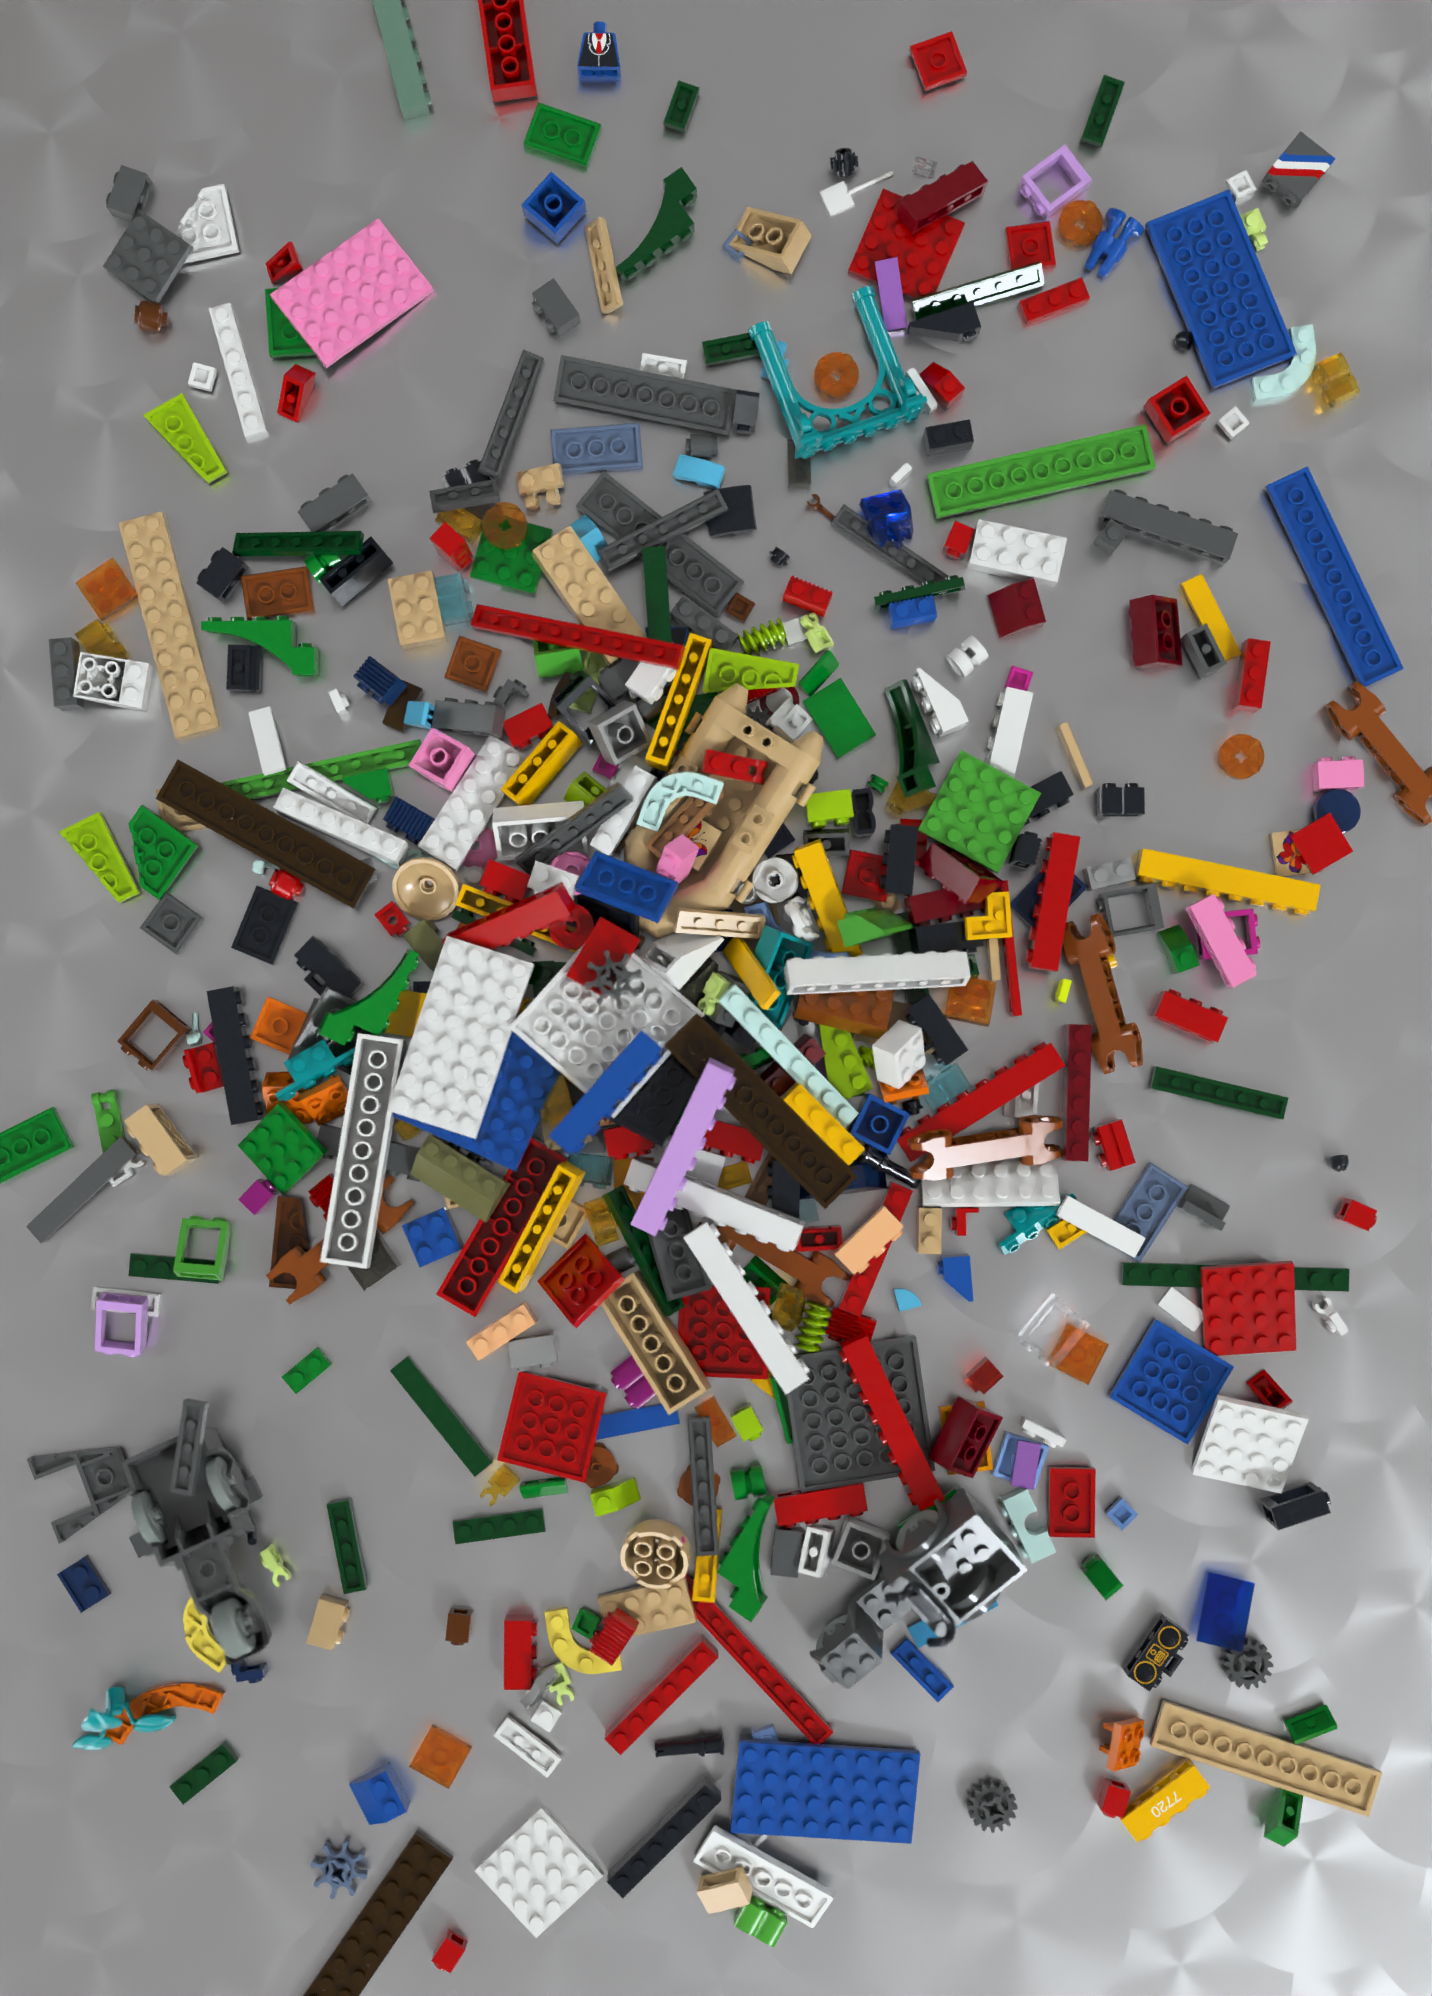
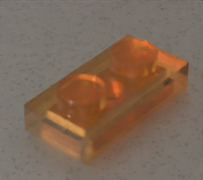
M714 1396L694 1407L698 1416H710L711 1437L716 1447L737 1436Z

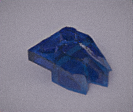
M901 489L860 500L859 506L868 521L866 528L880 548L885 546L886 541H890L898 550L903 546L904 537L912 539L913 522L911 507Z

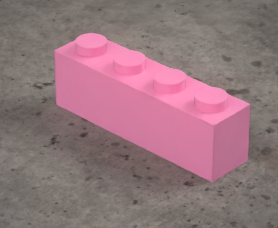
M1212 894L1185 909L1226 987L1233 988L1256 976L1255 970L1257 967L1253 959L1247 957L1244 951L1246 946L1240 937L1237 938L1232 919L1226 917L1223 911L1225 907L1222 900L1216 897L1215 894Z

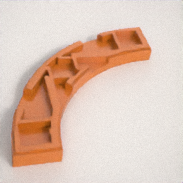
M176 1682L147 1690L129 1701L135 1719L178 1706L197 1708L214 1714L226 1691L202 1683ZM123 1709L122 1714L114 1716L122 1720V1725L117 1728L107 1729L104 1736L111 1738L112 1741L123 1745L134 1726L129 1720L126 1709Z

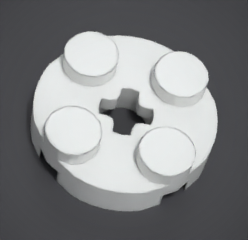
M772 858L761 862L756 867L752 878L757 895L769 903L786 902L795 894L799 883V874L794 866L781 858ZM778 874L780 876L779 880L781 881V883L779 885L776 884L775 887H773V882L770 880V878L772 876L776 877Z
M798 896L784 905V909L794 923L792 928L798 938L803 937L807 941H812L819 937V934H816L819 931L816 917L811 908L805 909L802 905L805 903V900Z

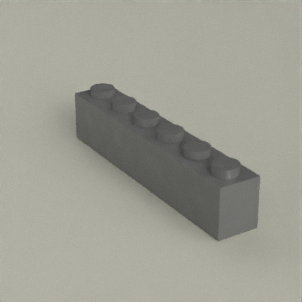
M1118 489L1108 492L1098 518L1099 522L1105 524L1110 519H1113L1129 532L1223 564L1230 559L1238 533L1233 532V529L1230 527H1218L1212 525L1211 521L1203 518L1197 520L1190 517L1191 515L1186 512L1171 511L1168 506L1163 504H1150L1145 498H1133L1127 496L1126 492Z
M327 1124L320 1125L317 1140L328 1151L322 1158L333 1159V1156L338 1157L342 1128ZM391 1141L385 1173L393 1176H398L399 1173L406 1174L407 1179L420 1182L419 1179L410 1174L420 1148Z

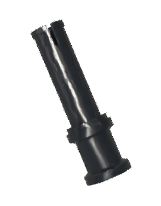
M863 1145L865 1150L857 1157L858 1162L872 1166V1169L876 1172L883 1171L911 1186V1188L915 1189L918 1187L921 1179H913L908 1169L889 1160L887 1154L873 1150L871 1145Z
M723 1733L713 1737L700 1735L698 1739L655 1742L656 1758L697 1753L701 1757L711 1753L724 1755Z

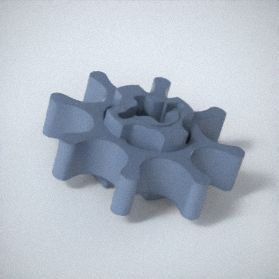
M348 1838L344 1839L342 1849L339 1851L333 1850L330 1843L326 1841L322 1850L327 1854V1858L320 1860L315 1857L311 1862V1867H318L323 1872V1876L316 1878L314 1887H318L324 1882L329 1883L332 1887L331 1899L335 1898L337 1888L341 1886L348 1889L350 1896H354L357 1887L353 1884L352 1879L359 1877L365 1880L368 1875V1870H361L356 1865L357 1861L364 1858L365 1850H361L356 1855L350 1854L347 1850Z

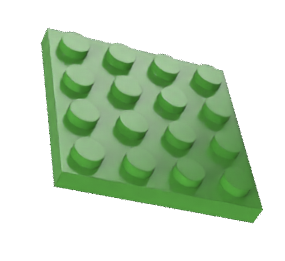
M961 750L918 831L987 869L999 873L1041 793Z

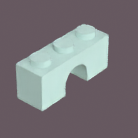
M1019 1487L1000 1496L1002 1504L999 1507L1004 1517L1009 1516L1012 1522L1009 1528L1014 1538L1019 1537L1022 1543L1018 1547L1023 1558H1029L1031 1563H1035L1056 1553L1055 1547L1044 1526L1036 1530L1025 1528L1024 1522L1026 1517L1037 1511L1028 1490Z

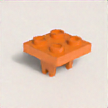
M922 1068L900 1089L878 1081L884 1103L891 1101L893 1105L897 1104L896 1100L910 1097L918 1100L919 1095L929 1094L928 1084Z
M331 1075L329 1080L317 1086H312L309 1090L298 1094L302 1105L317 1125L320 1126L345 1114L349 1088L340 1075L336 1077Z
M1135 1717L1115 1723L1110 1721L1103 1723V1728L1113 1732L1110 1745H1099V1751L1109 1755L1107 1769L1115 1772L1137 1765L1141 1755L1139 1750L1140 1743L1145 1732L1143 1719Z

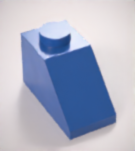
M968 1254L940 1256L941 1261L937 1262L938 1275H942V1279L969 1302L973 1301L970 1256Z

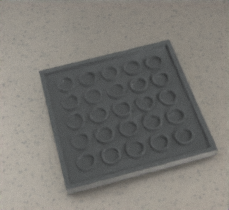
M916 1336L870 1342L931 1471H936L934 1461L928 1458L932 1451V1442ZM842 1347L794 1354L797 1360L802 1358L810 1371L807 1373L809 1380L786 1394L801 1493L899 1477L897 1473L901 1472L898 1464L893 1466L888 1456V1453L891 1452L889 1445H883L878 1435L881 1432L879 1424L874 1425L868 1412L872 1411L869 1404H863L858 1393L862 1391L859 1383L854 1384L850 1377L849 1371L852 1368L849 1362L844 1364L838 1352L843 1350Z

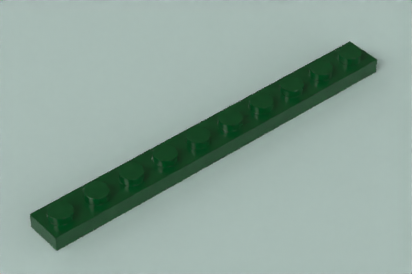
M1122 1262L1121 1285L1201 1288V1267L1219 1265ZM1294 1267L1295 1290L1349 1292V1269Z

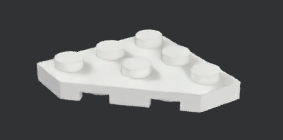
M221 184L202 188L197 195L198 199L192 208L188 209L180 221L181 225L175 232V235L194 247L184 264L239 252L226 186Z

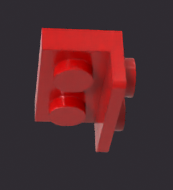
M214 1042L184 1050L185 1055L182 1056L183 1063L186 1069L189 1068L191 1075L189 1077V1084L196 1094L224 1087L218 1052Z

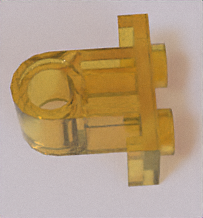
M600 1197L583 1203L598 1247L620 1240L604 1198Z

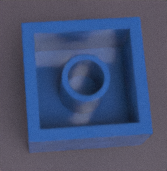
M553 172L546 176L521 205L524 216L556 244L563 239L586 213L585 200Z
M865 1094L857 1110L859 1114L851 1122L847 1131L856 1140L869 1144L872 1148L890 1155L910 1114L887 1102L884 1103L882 1099L872 1094Z
M446 1206L402 1225L419 1267L453 1254L464 1247L450 1211Z

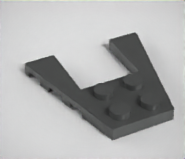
M121 1447L38 1455L27 1458L35 1480L76 1464L90 1500L91 1507L51 1522L59 1544L125 1498L127 1495H123L122 1491L130 1487L122 1465L125 1458Z

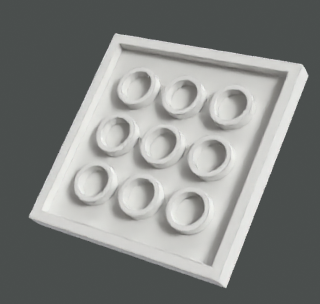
M1217 1395L1192 1466V1474L1281 1494L1309 1420L1307 1414Z
M543 1806L537 1809L477 1865L474 1870L535 1938L541 1935L604 1874Z

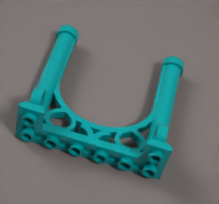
M865 286L852 293V298L877 359L878 378L872 391L861 401L851 406L827 409L807 402L798 394L792 383L769 322L757 323L748 330L751 340L755 341L796 446L795 459L800 457L807 459L822 449L824 452L832 450L836 447V444L842 442L844 444L852 443L857 439L856 437L862 435L865 437L872 436L877 433V430L882 428L886 430L892 429L902 421H906V423L912 422L918 418L927 402V397H923L922 393L916 395V388L911 377H905L875 301L874 297L876 295L872 286ZM884 376H886L891 391L880 388ZM875 396H883L889 399L890 407L878 410L874 408L872 401ZM867 405V410L873 417L860 421V415L865 412V406ZM800 407L805 411L812 413L809 419L805 413L801 412ZM817 416L827 418L831 426L823 431H817L814 429L812 422ZM835 417H838V421H846L849 425L834 430L836 427Z

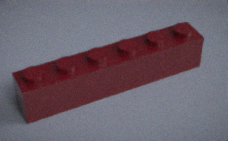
M1065 1025L1064 1063L1066 1066L1063 1072L1061 1149H1063L1061 1160L1088 1161L1092 1025Z

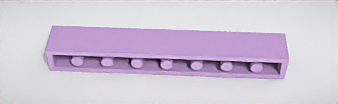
M709 1058L630 1225L656 1236L658 1230H664L668 1221L665 1215L668 1210L673 1211L678 1201L675 1195L678 1190H683L688 1180L684 1176L687 1170H693L697 1161L694 1155L697 1150L702 1151L707 1139L704 1138L706 1130H712L717 1120L713 1116L717 1109L722 1110L727 1099L723 1095L726 1089L731 1091L736 1081V1077L733 1076L735 1069Z

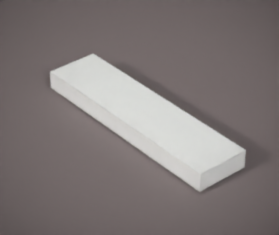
M300 761L297 762L287 779L289 783L338 812L366 824L369 823L378 808Z
M1068 1195L1065 1196L1055 1214L1134 1258L1146 1239L1144 1236Z

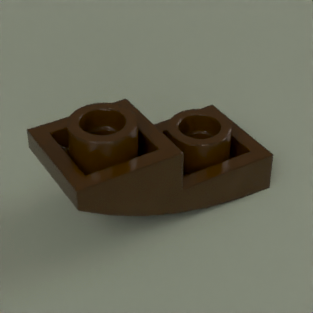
M566 672L562 676L553 692L551 700L573 680L571 673ZM550 703L547 716L552 720H558L560 713Z
M404 680L402 681L408 686L391 707H388L382 721L384 725L400 732H404L408 725L404 723L408 701L418 702L423 694V688Z

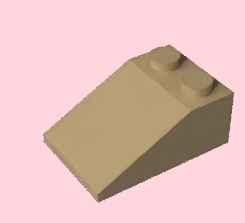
M747 207L736 229L748 237L753 244L747 246L746 242L736 234L729 245L736 251H742L745 256L773 270L792 274L812 236L803 220Z

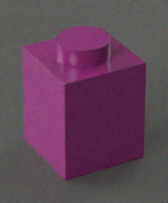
M261 1178L256 1180L238 1200L256 1215L278 1193L274 1191L276 1187L268 1179L263 1180Z

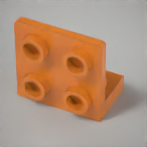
M289 1071L266 1072L262 1085L266 1115L278 1103L283 1102L302 1124L312 1123L313 1118L302 1105L298 1094L309 1089L305 1090L302 1088L296 1092L297 1095L292 1099L279 1101L275 1093L295 1081Z

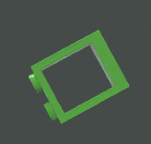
M200 1216L182 1218L173 1272L177 1277L223 1280L232 1229L225 1219L212 1218V1220H203ZM190 1228L220 1230L215 1265L184 1263Z

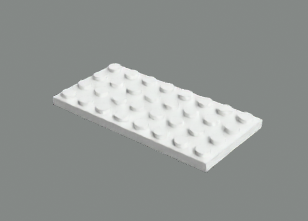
M446 936L388 1111L474 1139L477 1138L512 1034V1030L509 1027L517 1019L534 968L533 963Z

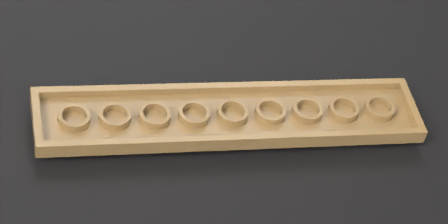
M161 511L118 523L175 738L178 740L221 728L164 513Z
M1165 1700L1162 1701L1149 1743L1152 1747L1368 1817L1382 1776V1772L1378 1769L1301 1744L1295 1745L1292 1741Z

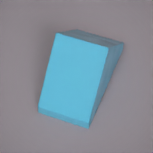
M584 515L569 526L572 527L589 554L597 562L602 559L598 550L608 544L594 522L587 515Z
M408 701L404 723L430 730L432 728L435 706L428 702Z

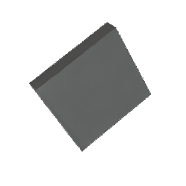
M165 892L140 929L175 954H179L204 917L169 892Z

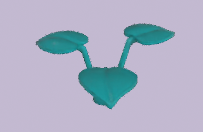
M112 1687L106 1690V1713L91 1708L81 1724V1728L85 1731H101L99 1735L88 1734L78 1738L72 1744V1748L101 1750L110 1746L112 1739L104 1737L106 1730L122 1725V1720L113 1715L122 1714L123 1709H126L129 1720L134 1725L133 1729L146 1733L160 1731L174 1722L176 1715L169 1717L150 1714L135 1719L130 1710L129 1702H125V1689L122 1687Z

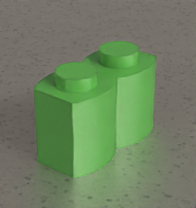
M751 1896L750 1903L740 1907L734 1917V1926L772 1947L776 1945L787 1924V1916L784 1912L766 1905L764 1901L755 1896Z

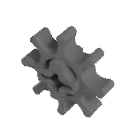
M606 950L604 952L606 959L604 966L597 967L592 962L588 963V969L596 972L597 978L593 982H585V989L597 987L601 990V996L597 999V1005H602L605 997L612 996L617 1001V1008H622L620 1000L622 993L630 992L634 997L638 996L639 991L632 988L629 981L633 977H641L642 971L638 969L630 972L625 968V963L630 959L629 954L626 953L621 962L615 963L610 960V953ZM610 971H612L615 978H618L616 988H614L612 981H608L610 980Z

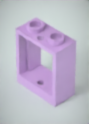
M1063 145L1024 174L1019 186L1022 195L1025 198H1029L1033 203L1035 212L1047 220L1089 188L1092 179L1068 147ZM1057 162L1075 186L1050 204L1032 179Z
M103 1292L96 1300L95 1351L102 1352L105 1355L125 1354L127 1357H137L143 1353L147 1346L148 1296ZM106 1310L136 1313L135 1343L105 1339Z

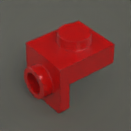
M954 1207V1217H951L950 1225L951 1231L955 1230V1235L966 1236V1213H979L978 1207Z

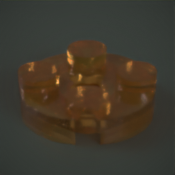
M1078 200L1071 202L1061 211L1057 223L1058 233L1063 241L1073 244V247H1087L1093 244L1099 232L1102 231L1103 217L1093 201ZM1078 219L1086 223L1083 229H1080V226H1075L1074 223Z
M832 352L820 358L814 372V382L817 389L831 399L847 397L855 389L859 379V370L856 362L851 355L841 352ZM835 370L842 373L838 381H835V378L830 376Z
M501 502L490 510L488 509L484 514L482 530L487 541L493 546L500 549H511L518 547L525 539L528 523L524 513L518 506L508 502ZM504 520H507L511 526L506 531H502V528L499 527V524H503Z
M1237 734L1230 737L1218 750V765L1232 779H1248L1258 773L1263 765L1264 751L1261 742L1246 734ZM1240 751L1246 755L1243 763H1239V759L1235 758V755L1239 754Z

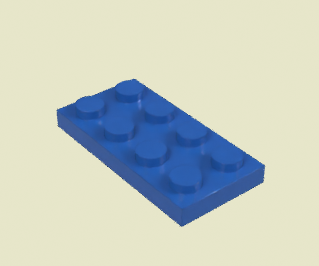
M595 851L575 889L578 893L659 923L678 888V882Z

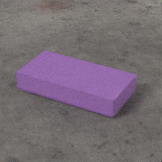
M1017 1439L1011 1486L1034 1490L1041 1448L1040 1443Z

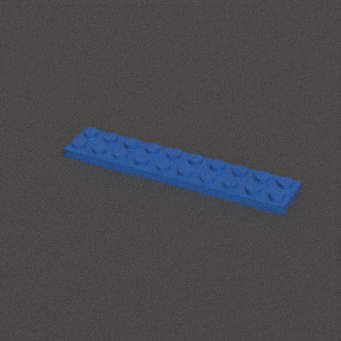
M1308 466L1268 484L1265 489L1356 681L1366 687L1403 670L1400 659Z

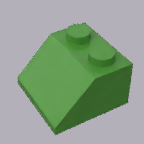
M533 640L534 656L539 678H550L555 675L565 674L566 672L573 674L584 670L581 650Z

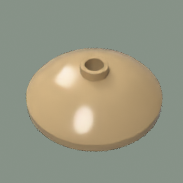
M428 857L413 858L403 863L395 873L392 882L393 895L400 908L408 915L420 920L425 919L426 921L439 920L449 915L456 907L455 903L460 893L458 880L452 870L444 863ZM426 881H431L433 885H429Z

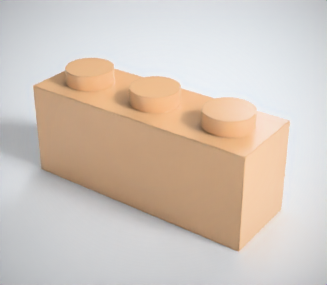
M882 1205L834 1254L853 1274L856 1272L861 1274L870 1265L868 1261L873 1256L877 1258L886 1250L885 1244L890 1240L894 1242L903 1233L901 1229L904 1226Z
M525 1301L470 1337L466 1343L479 1361L536 1324L538 1320Z

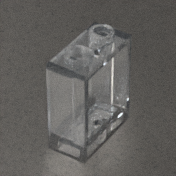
M1052 1293L1019 1332L1018 1336L1022 1338L1020 1343L1030 1352L1032 1349H1035L1040 1354L1037 1358L1047 1367L1050 1363L1057 1367L1091 1325ZM1055 1307L1078 1328L1055 1356L1052 1357L1029 1337Z

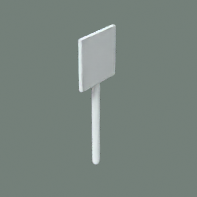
M890 171L851 190H848L845 182L842 181L819 193L830 216H833L855 206L851 194L893 176L894 172Z

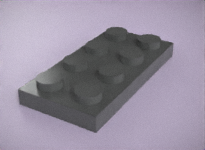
M674 1208L673 1211L668 1210L665 1215L668 1221L664 1230H658L656 1236L647 1234L667 1301H672L712 1288L707 1273L683 1238L684 1235L693 1230L688 1209L683 1208V1210Z

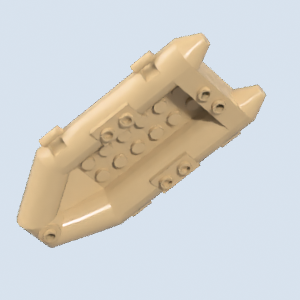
M738 683L716 695L704 715L698 712L695 713L685 729V732L691 736L665 775L666 777L677 772L692 771L724 781L721 790L724 796L702 819L724 834L701 871L699 872L691 868L688 878L678 884V888L659 923L639 916V927L658 940L675 932L673 927L677 908L723 911L730 907L734 899L743 903L754 886L747 878L796 802L804 807L816 787L808 782L821 763L823 737L811 730L792 743H789L746 716L748 690ZM709 749L767 761V769H764L763 774L765 778L764 785L702 773L705 750ZM750 766L748 774L754 775L756 767ZM805 784L806 787H805L804 791L802 792V794L800 795V797L797 799L796 796L798 795V793L800 792L801 788H802L803 785ZM690 796L678 797L668 805L659 830ZM639 810L628 829L630 833L625 839L624 862L655 873L660 859L645 845L657 831L640 825L636 826L641 812ZM742 881L745 882L743 887L736 896L735 892L741 885Z

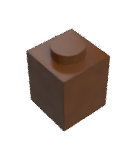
M451 1607L448 1613L445 1641H451V1644L459 1646L469 1642L473 1610Z

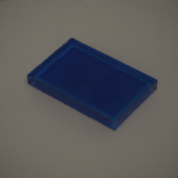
M1208 1572L1196 1641L1243 1652L1255 1583Z

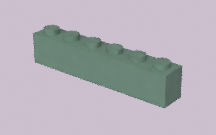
M373 0L404 121L430 114L428 105H432L429 90L424 91L423 84L427 82L423 69H418L417 63L421 62L418 48L413 49L412 41L416 40L412 26L408 27L406 20L410 19L407 6H402L401 0Z

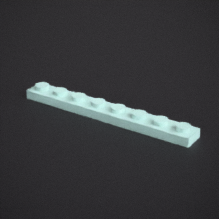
M733 984L717 1000L796 1083H800L844 1128L854 1120L859 1113L736 985Z

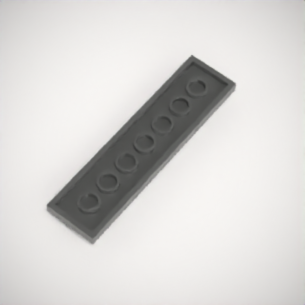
M561 355L553 401L729 436L737 390Z
M605 471L601 473L576 505L578 510L587 515L616 540L662 517ZM681 534L660 545L665 546L668 581L717 618L743 586L744 581L685 534Z

